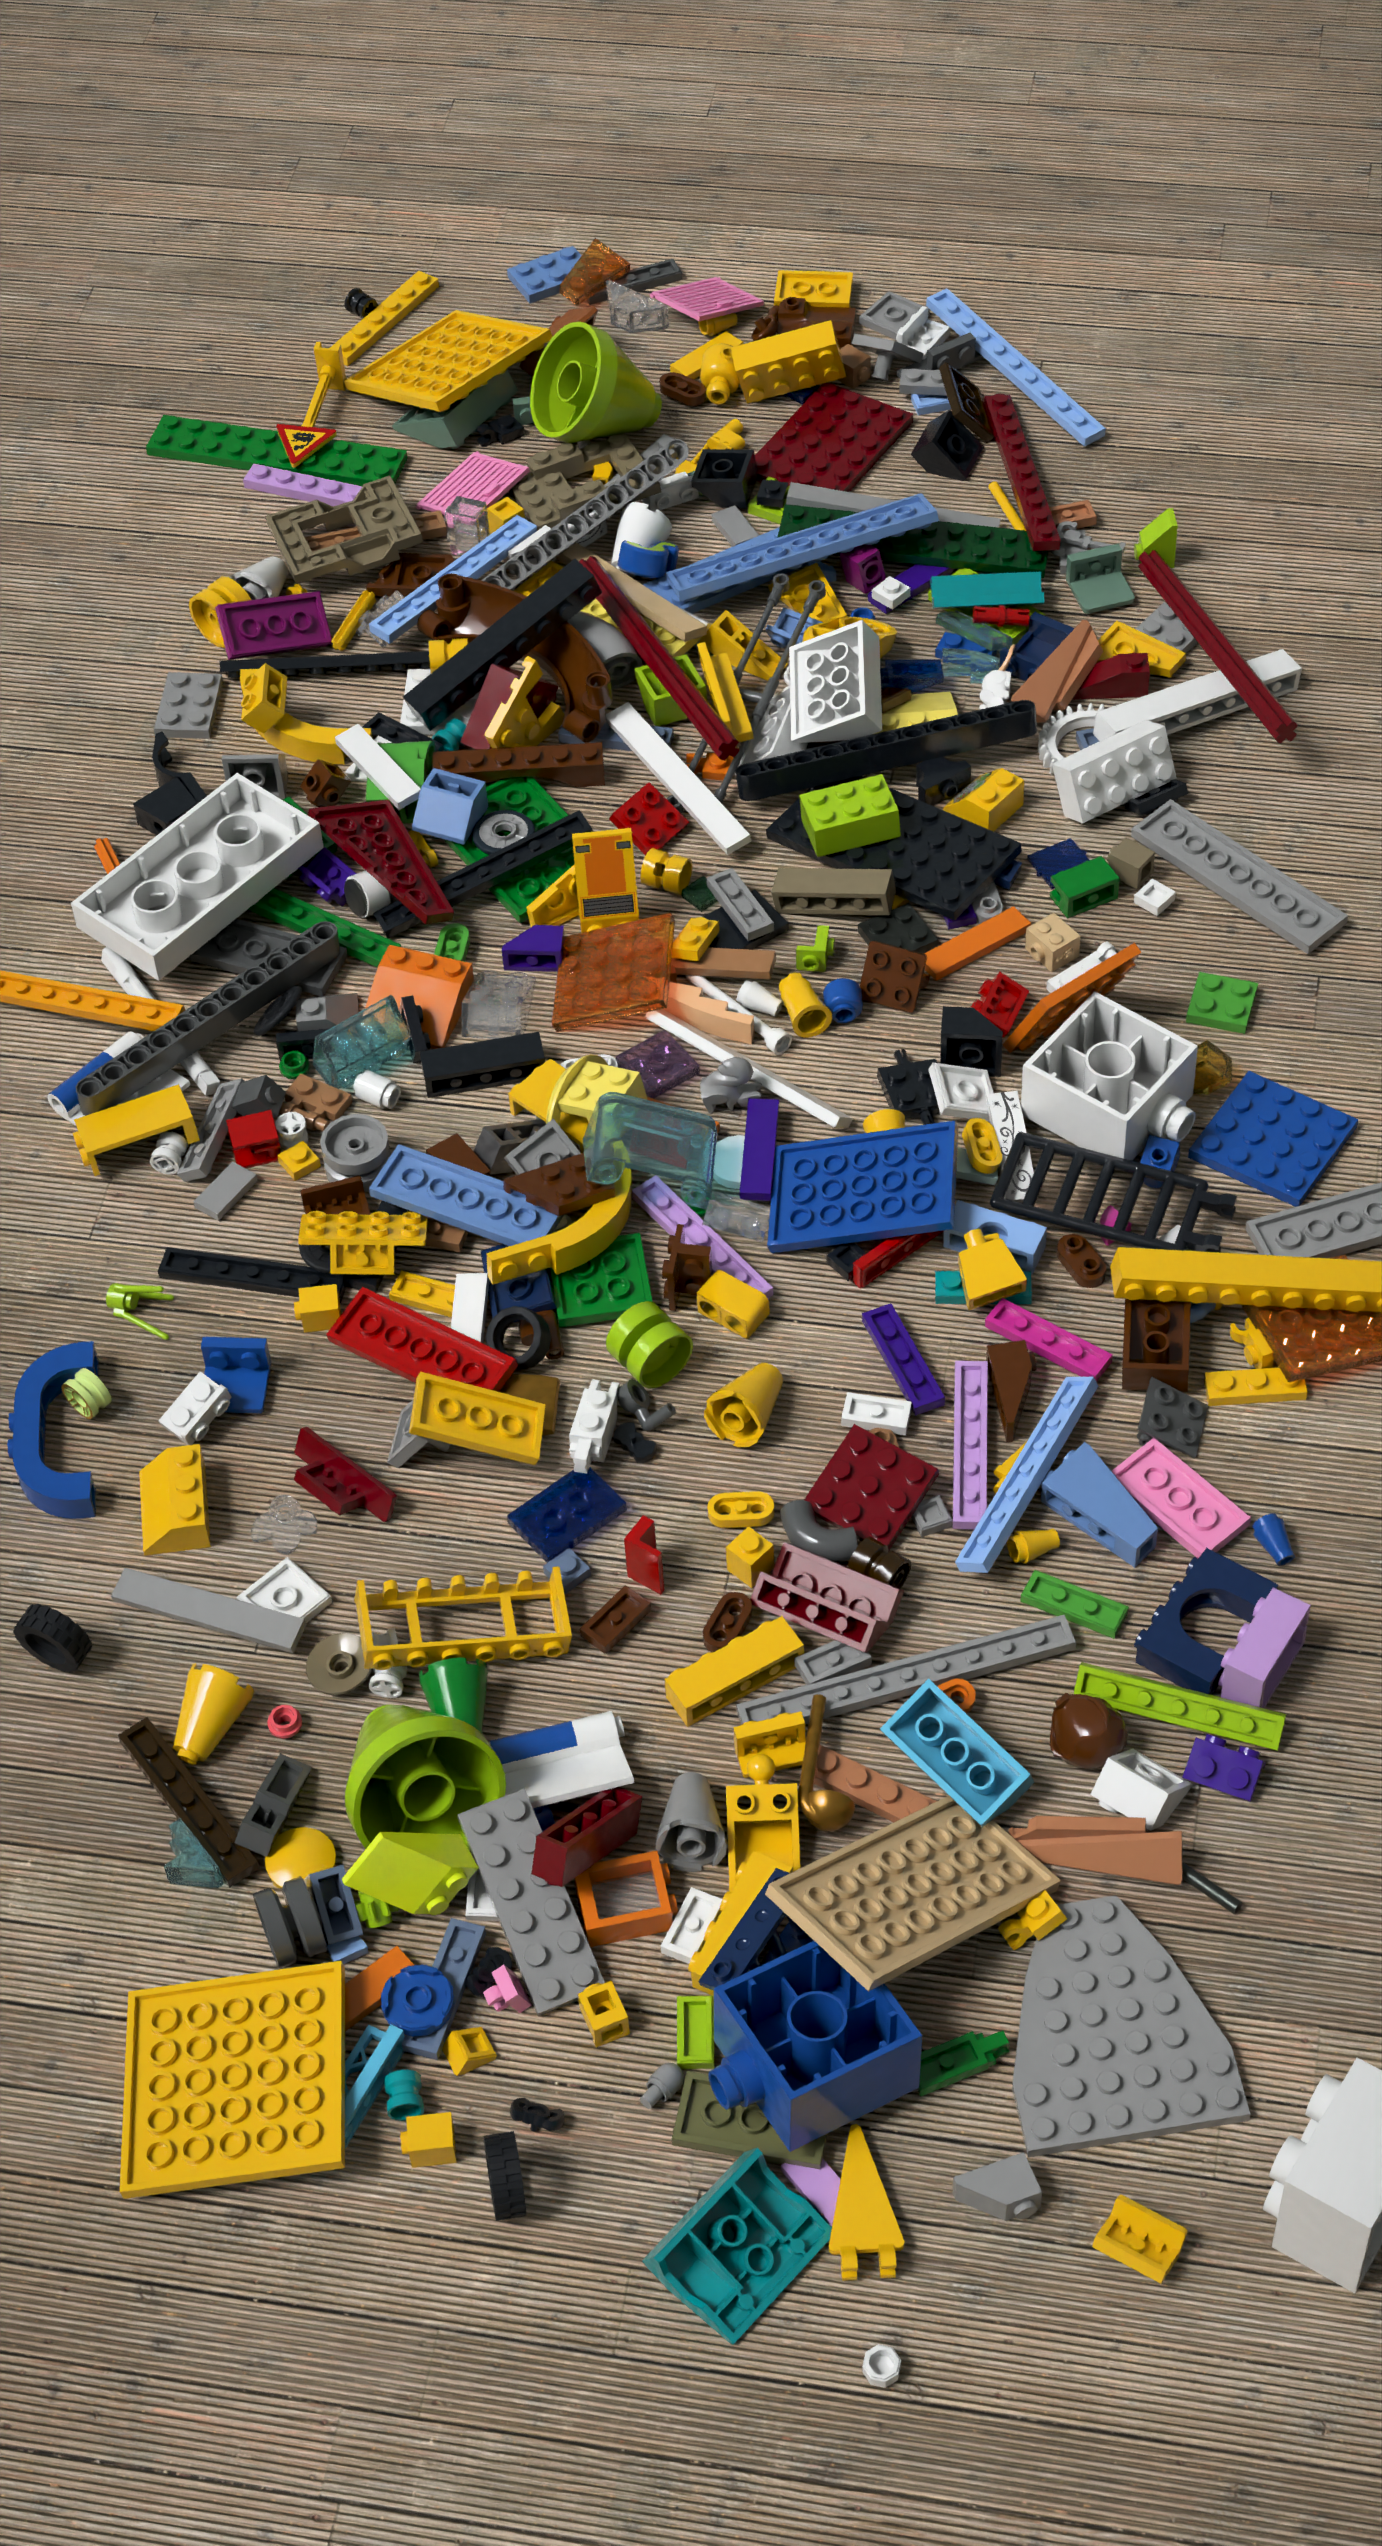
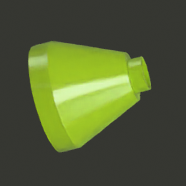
M573 322L561 328L543 350L532 380L530 408L532 419L539 432L565 443H575L635 432L643 427H651L660 415L662 399L659 393L655 392L652 383L606 331L584 322Z
M383 1705L373 1710L367 1716L359 1732L345 1791L346 1813L365 1849L379 1832L461 1834L470 1850L458 1821V1814L504 1797L506 1793L505 1773L490 1743L472 1725L456 1718L405 1705Z

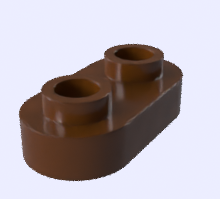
M676 372L666 373L660 377V392L663 395L691 407L698 406L706 400V388L702 383Z
M1078 1234L1063 1236L1057 1244V1257L1080 1286L1085 1288L1100 1286L1106 1276L1104 1261L1083 1236Z
M731 1592L719 1600L703 1629V1643L708 1651L715 1652L728 1645L732 1639L742 1636L752 1618V1603L745 1594ZM732 1612H739V1613H740V1614L737 1615V1616L731 1615ZM717 1638L725 1639L723 1641H716Z

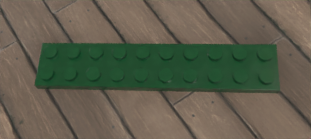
M785 504L778 537L859 512ZM943 521L931 523L929 527L924 529L915 528L908 530L905 534L898 537L889 536L882 538L878 543L872 545L879 550L881 560L955 569L967 568L973 571L991 573L1041 572V578L1045 576L1049 550L1033 551L1025 530ZM839 552L834 553V554H831V555H838V556H840V555H839Z

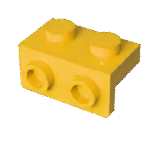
M801 1711L792 1714L782 1713L775 1718L758 1722L748 1721L741 1726L733 1727L735 1753L744 1778L750 1777L747 1772V1764L757 1754L768 1755L774 1761L775 1771L803 1764L806 1738L805 1721Z
M1120 2194L1115 2200L1110 2216L1096 2234L1092 2247L1162 2284L1180 2256L1188 2230Z

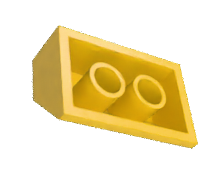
M200 1444L166 1448L139 1471L144 1556L211 1547L206 1467Z

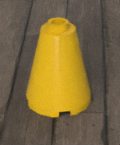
M759 1363L711 1394L706 1401L704 1418L712 1432L721 1440H724L726 1437L735 1441L733 1446L750 1447L757 1443L765 1431L783 1385V1377L780 1371L769 1363Z
M196 1663L192 1664L188 1671L173 1748L178 1752V1758L193 1765H196L197 1761L204 1762L252 1700L255 1692L252 1686L247 1683L246 1688H242L237 1684L239 1677L223 1669L203 1664L201 1670H199Z

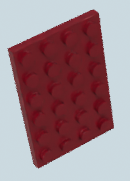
M823 383L755 455L758 470L757 482L762 483L763 479L766 480L768 477H773L777 481L789 483V486L791 482L850 492L913 423V413L834 384Z

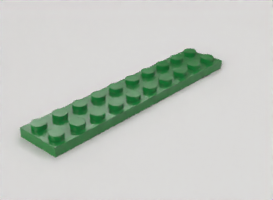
M163 415L146 445V452L149 456L250 470L253 464H259L359 486L387 476H391L396 484L408 459L407 450L332 439L296 468H293L277 431L172 415Z

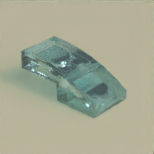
M942 648V677L970 676V684L982 683L984 677L989 672L999 669V658L966 649Z

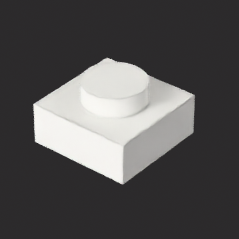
M891 576L872 589V598L892 610L910 597V587Z
M1151 879L1134 895V903L1158 916L1175 901L1176 892Z

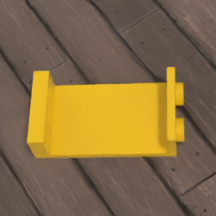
M552 1059L536 1067L531 1075L520 1084H516L508 1093L510 1113L516 1116L525 1108L546 1122L552 1091L566 1068ZM561 1112L560 1127L568 1138L580 1145L581 1153L608 1144H618L632 1132L631 1123L619 1141L592 1135L587 1117Z
M179 1084L74 1119L78 1131L72 1133L84 1167L90 1165L94 1176L101 1175L94 1155L181 1126L188 1144L200 1141L193 1116Z

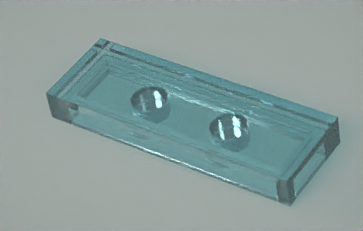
M958 610L937 614L936 624L990 651L1001 650L1003 647L1010 648L1012 646L1013 638L983 623L973 624L972 620L974 618Z

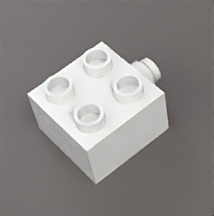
M1094 991L1023 1065L1021 1094L1023 1116L1078 1147L1133 1161L1146 1147L1149 1135L1164 1139L1170 1138L1180 1142L1190 1132L1196 1113L1186 1106V1102L1193 1096L1198 1046Z
M1356 2058L1343 2082L1328 2074H1325L1319 2082L1306 2109L1305 2116L1311 2118L1301 2140L1290 2135L1282 2145L1272 2165L1269 2177L1275 2181L1263 2206L1265 2212L1277 2218L1272 2248L1353 2293H1356L1382 2246V2070L1359 2058Z

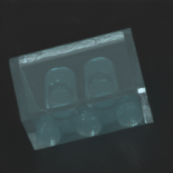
M392 995L387 996L315 1037L313 1066L326 1084L337 1089L341 1087L346 1089L354 1084L359 1074H363L367 1070L376 1072L383 1063L390 1059L397 1060L407 1052L410 1035Z

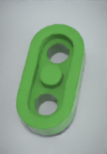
M452 923L443 927L440 931L434 955L465 962L470 944L468 928L459 923Z

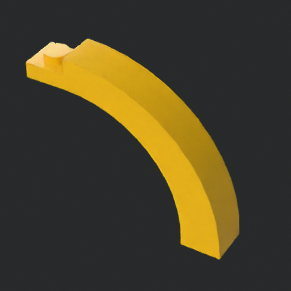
M240 669V683L243 696L245 678L250 673L254 674L258 669ZM285 712L278 725L272 726L264 734L255 729L261 737L277 749L304 760L316 762L317 759L332 764L345 765V757H348L336 744L335 737L349 728L320 727L298 720ZM363 728L372 737L371 728Z

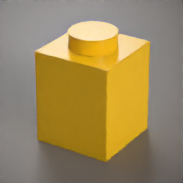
M337 1284L298 1288L299 1301L294 1302V1313L296 1321L302 1320L304 1333L330 1330L341 1315Z
M748 1526L726 1546L727 1570L750 1588H753L756 1585L760 1571L769 1573L774 1568V1545Z
M451 2112L406 2117L407 2131L400 2132L402 2155L409 2154L412 2168L457 2163L455 2128Z

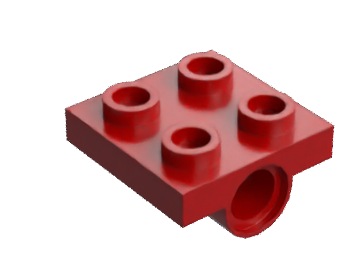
M650 782L613 812L609 818L618 829L631 828L632 842L645 856L651 848L661 850L686 828L689 823Z

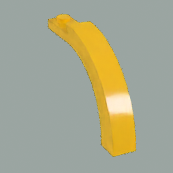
M621 1143L612 1145L615 1197L594 1204L584 1216L564 1229L487 1253V1273L492 1285L552 1267L556 1275L569 1271L599 1255L618 1237L629 1218L632 1201L631 1166L627 1153Z

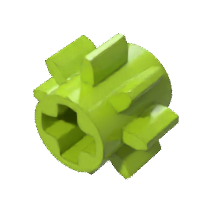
M358 1891L360 1900L354 1901L360 1922L365 1921L367 1928H376L393 1921L391 1912L398 1911V1907Z

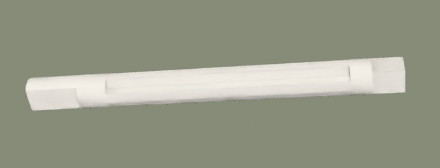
M107 947L102 949L101 961L128 995L157 1000L126 959ZM198 1052L180 1062L205 1096L215 1094L220 1080Z

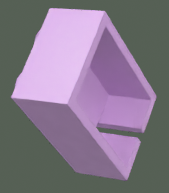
M1272 1588L1266 1599L1261 1597L1258 1600L1253 1611V1620L1250 1624L1247 1622L1243 1624L1237 1636L1238 1644L1235 1649L1229 1648L1222 1659L1221 1667L1225 1669L1218 1682V1685L1222 1687L1221 1698L1265 1708L1305 1642L1306 1624L1308 1623L1311 1605L1275 1588Z

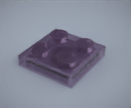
M666 1030L615 1056V1061L618 1063L619 1068L640 1072L646 1095L653 1099L700 1074L699 1064Z

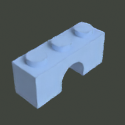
M957 1200L955 1204L954 1229L944 1230L943 1247L958 1252L968 1249L963 1236L971 1230L981 1229L983 1235L998 1233L999 1238L1004 1241L1021 1270L1031 1271V1274H1033L1046 1248L1047 1227Z

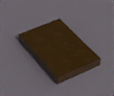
M945 362L939 367L953 417L988 443L994 438L980 389L949 363Z

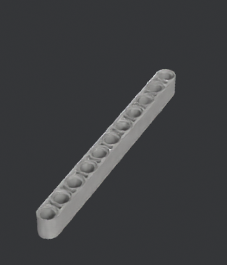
M680 439L669 441L481 581L513 590L625 507L626 504L632 502L681 465L689 454L687 444ZM669 449L677 452L678 459L670 456ZM649 464L657 467L658 474L650 471ZM629 479L637 482L638 489L630 486ZM608 495H615L618 499V504L612 503ZM588 509L595 510L598 514V519H593L589 515ZM568 524L576 526L578 534L571 533L568 529ZM547 539L554 540L557 544V549L550 548ZM527 554H532L536 557L537 565H533L527 560ZM506 569L513 570L517 579H510L506 574Z

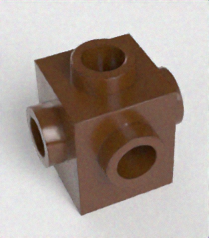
M317 759L300 787L307 794L306 799L311 804L317 807H321V805L327 807L337 804L351 781L338 765Z

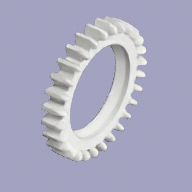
M1092 703L1089 704L1087 711H1084L1081 704H1078L1077 712L1072 711V708L1068 706L1066 715L1059 710L1056 713V718L1050 716L1048 722L1043 724L1042 730L1039 733L1038 752L1039 759L1043 760V767H1050L1049 774H1054L1052 764L1064 758L1058 751V745L1062 737L1077 728L1094 727L1096 713L1104 710L1103 703L1097 711L1094 710Z

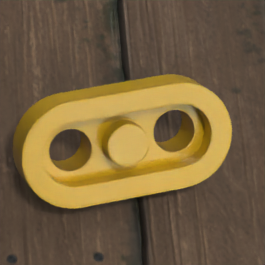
M970 1119L962 1131V1138L969 1162L978 1172L984 1174L994 1173L1002 1161V1153L995 1129L992 1124L984 1119Z
M760 1491L719 1493L713 1496L707 1505L710 1522L720 1528L764 1526L774 1517V1501L772 1497Z

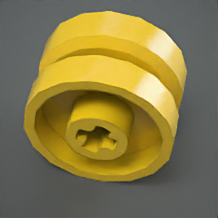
M221 576L211 583L207 589H203L190 598L189 610L195 625L202 635L217 647L225 648L215 607L219 604L249 601L252 599L236 581L229 577Z

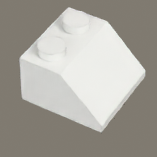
M1132 1748L1108 1757L1090 1795L1100 1800L1099 1805L1110 1812H1120L1127 1817L1146 1818V1829L1151 1831L1164 1825L1188 1793L1192 1783Z

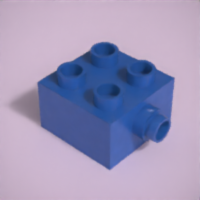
M815 1941L714 1988V2042L725 2057L722 2058L721 2065L708 2073L712 2091L720 2105L726 2110L739 2105L747 2107L757 2103L789 2152L919 2088L922 2034L885 1984L868 1992Z

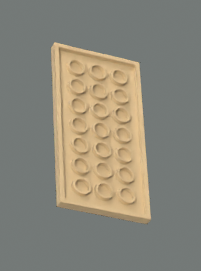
M947 1796L770 1883L765 1895L869 1992L1026 1908L1027 1904L1032 1899L1037 1898L1044 1890L1049 1895L1056 1892L1061 1880L994 1820L981 1827L950 1796Z

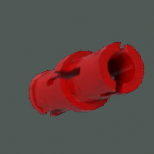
M999 605L998 608L974 606L972 616L974 619L972 622L973 624H995L997 627L1002 628L1003 625L1028 627L1030 618L1028 614L1030 610L1005 608L1004 605Z

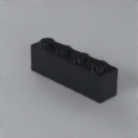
M539 1032L420 1051L428 1098L521 1083L531 1075L536 1067L545 1063Z

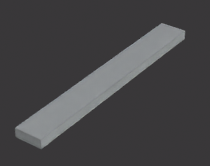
M791 482L786 504L862 512L897 500ZM934 507L937 510L939 521L998 528L1000 526V518Z

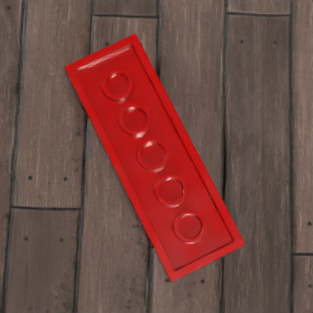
M365 1287L359 1290L326 1334L329 1342L416 1383L419 1373L424 1372L499 1392L518 1366L515 1358Z

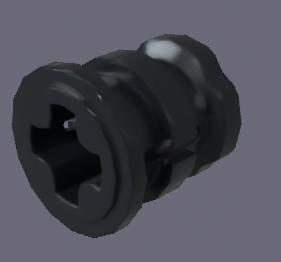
M354 288L347 294L344 306L347 311L354 312L356 315H361L362 318H365L378 306V303L360 288Z

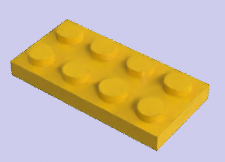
M420 1372L416 1378L409 1433L536 1465L540 1457L545 1404Z

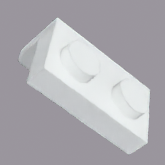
M922 306L916 314L914 313L906 325L899 329L896 341L924 353L923 360L927 358V350L941 345L950 336V327L929 320L928 308Z

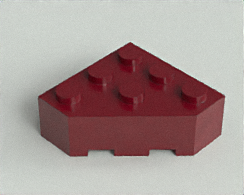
M491 664L460 741L461 743L475 750L492 749L484 734L501 702L504 704L508 702L512 694L510 686L514 678L520 679L523 674L522 671ZM542 678L538 680L526 695V699L537 719L551 702L555 703L556 692L559 687Z

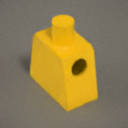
M981 1229L971 1230L963 1236L968 1249L959 1252L958 1265L969 1311L1026 1291L1027 1278L1001 1238L986 1242Z

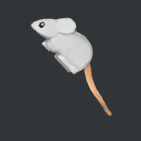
M1015 644L1010 646L1002 666L998 670L989 672L984 677L982 691L979 696L984 704H981L979 709L1009 703L1007 700L1010 701L1011 672L1005 670L1012 658Z

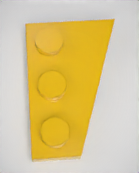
M817 563L788 576L790 589L783 593L779 600L795 612L803 613V606L809 596V584L812 581L820 580L825 584L826 595L818 600L814 611L809 614V617L821 622L831 618L848 617ZM773 583L768 585L770 593L774 587Z
M1116 621L1098 639L1104 652L1096 663L1118 654L1147 653L1150 674L1170 678L1186 661L1185 652L1119 621Z
M575 864L526 907L531 927L534 925L558 926L579 915Z

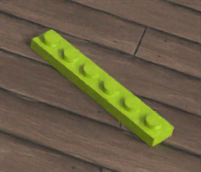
M1081 1662L1073 1693L1104 1699L1114 1709L1277 1751L1280 1746L1287 1715Z

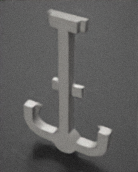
M1064 521L1057 526L1061 542L1082 546L1085 549H1096L1111 545L1092 541L1091 536H1086L1083 539L1062 533L1065 529L1076 530L1078 524L1076 522ZM1123 542L1120 543L1122 555L1126 546V543ZM1065 548L1050 550V552L1056 556L1064 557Z

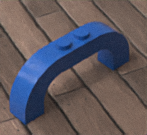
M94 1341L63 1345L35 1360L23 1373L18 1382L14 1398V1412L9 1413L10 1432H13V1439H8V1455L10 1459L13 1458L22 1491L37 1508L50 1515L62 1518L81 1519L96 1517V1488L91 1471L59 1473L45 1466L46 1413L50 1403L59 1394L63 1393L61 1386L68 1379H75L74 1375L80 1369L86 1368L98 1377L99 1359Z

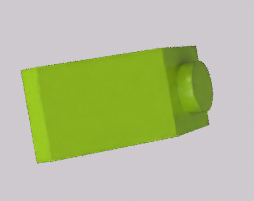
M1173 508L1166 509L1139 532V542L1134 544L1135 560H1139V556L1144 551L1150 554L1153 550H1156L1169 567L1174 568L1178 525Z

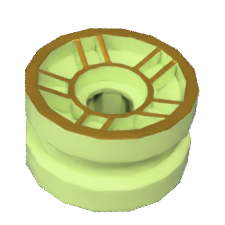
M82 1368L74 1375L75 1379H68L61 1388L69 1404L86 1419H92L99 1413V1408H105L112 1402V1398L104 1383L93 1372Z

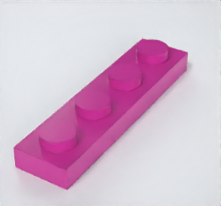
M1004 1298L999 1301L985 1318L986 1328L1011 1341L1025 1340L1028 1350L1080 1377H1094L1097 1382L1112 1363L1113 1355Z

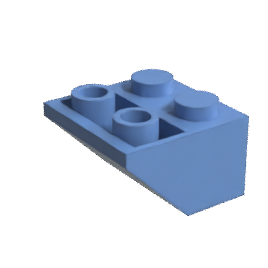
M433 768L421 786L412 830L464 845L473 832L475 824L482 818L488 808L486 782Z

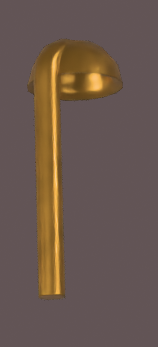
M816 1694L812 1698L798 1802L804 1815L813 1826L819 1830L833 1832L843 1828L851 1821L856 1808L854 1802L840 1792L832 1790L813 1791L826 1705V1697Z

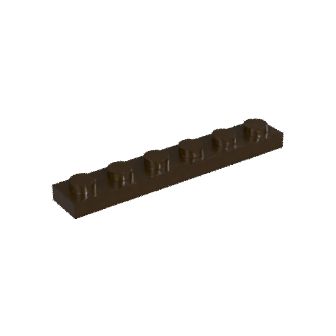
M148 1717L118 1734L121 1745L229 1888L260 1869L258 1861L249 1849L235 1843L236 1832Z

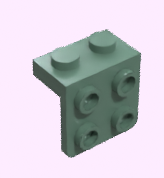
M1119 543L1067 555L1066 582L1082 611L1086 614L1134 603L1135 596L1121 572L1122 549Z

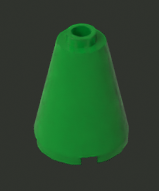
M459 1657L434 1662L428 1665L429 1672L425 1674L421 1670L419 1672V1681L431 1712L462 1720L482 1733L488 1680L487 1663L476 1659V1665L467 1664L466 1658Z

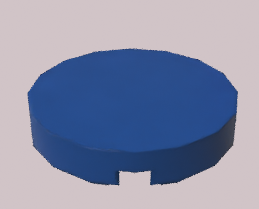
M423 1964L407 1966L400 1970L401 1973L394 1977L391 1976L387 1980L381 1993L382 2012L388 2024L402 2029L405 2035L412 2037L429 2035L441 2029L450 2019L455 2007L453 1987L450 1981L437 1968Z

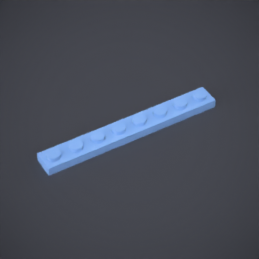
M516 515L369 623L370 632L389 644L416 625L418 618L424 611H435L437 609L436 600L440 598L438 580L443 575L452 573L478 579L508 557L509 550L535 533L537 526Z
M1066 1377L956 1559L955 1564L960 1572L988 1573L1097 1390L1098 1384L1094 1377Z

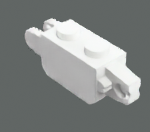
M592 1379L589 1389H584L569 1434L570 1457L573 1458V1463L575 1464L574 1472L587 1474L592 1461H605L617 1421L618 1389L620 1383L612 1382L609 1392L601 1391L600 1380Z

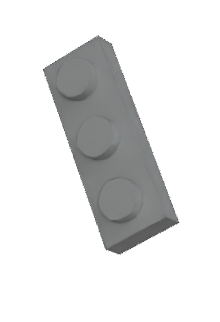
M733 868L707 878V887L747 941L774 931V922Z

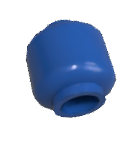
M838 978L825 986L823 990L824 1004L830 1009L832 1020L839 1023H848L861 1014L863 1010L862 991L857 982L847 978Z

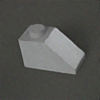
M1024 2152L953 2177V2195L956 2201L1004 2221L1015 2217L1017 2219L1028 2218L1035 2214L1037 2209L1041 2208L1042 2191Z

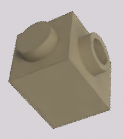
M1125 838L1118 846H1113L1107 856L1109 866L1119 876V881L1135 889H1138L1154 872L1155 852L1128 838Z

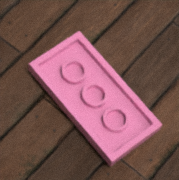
M1152 1438L1111 1471L1149 1518L1197 1558L1201 1556L1206 1547L1214 1552H1218L1250 1526L1251 1517L1155 1438Z

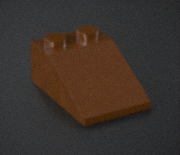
M1125 1298L1122 1390H1147L1150 1378L1153 1377L1181 1392H1188L1191 1302H1162L1159 1300H1129Z

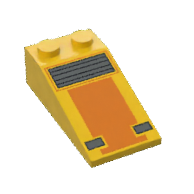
M631 828L572 834L582 942L639 937L640 923Z

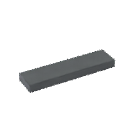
M669 259L581 283V292L589 305L682 280V271L674 259Z

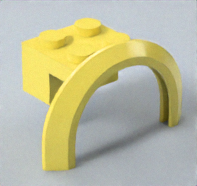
M590 1054L583 1056L568 1067L558 1079L548 1104L546 1124L554 1119L560 1126L561 1112L587 1117L592 1135L619 1141L648 1099L640 1072L609 1066L598 1055Z

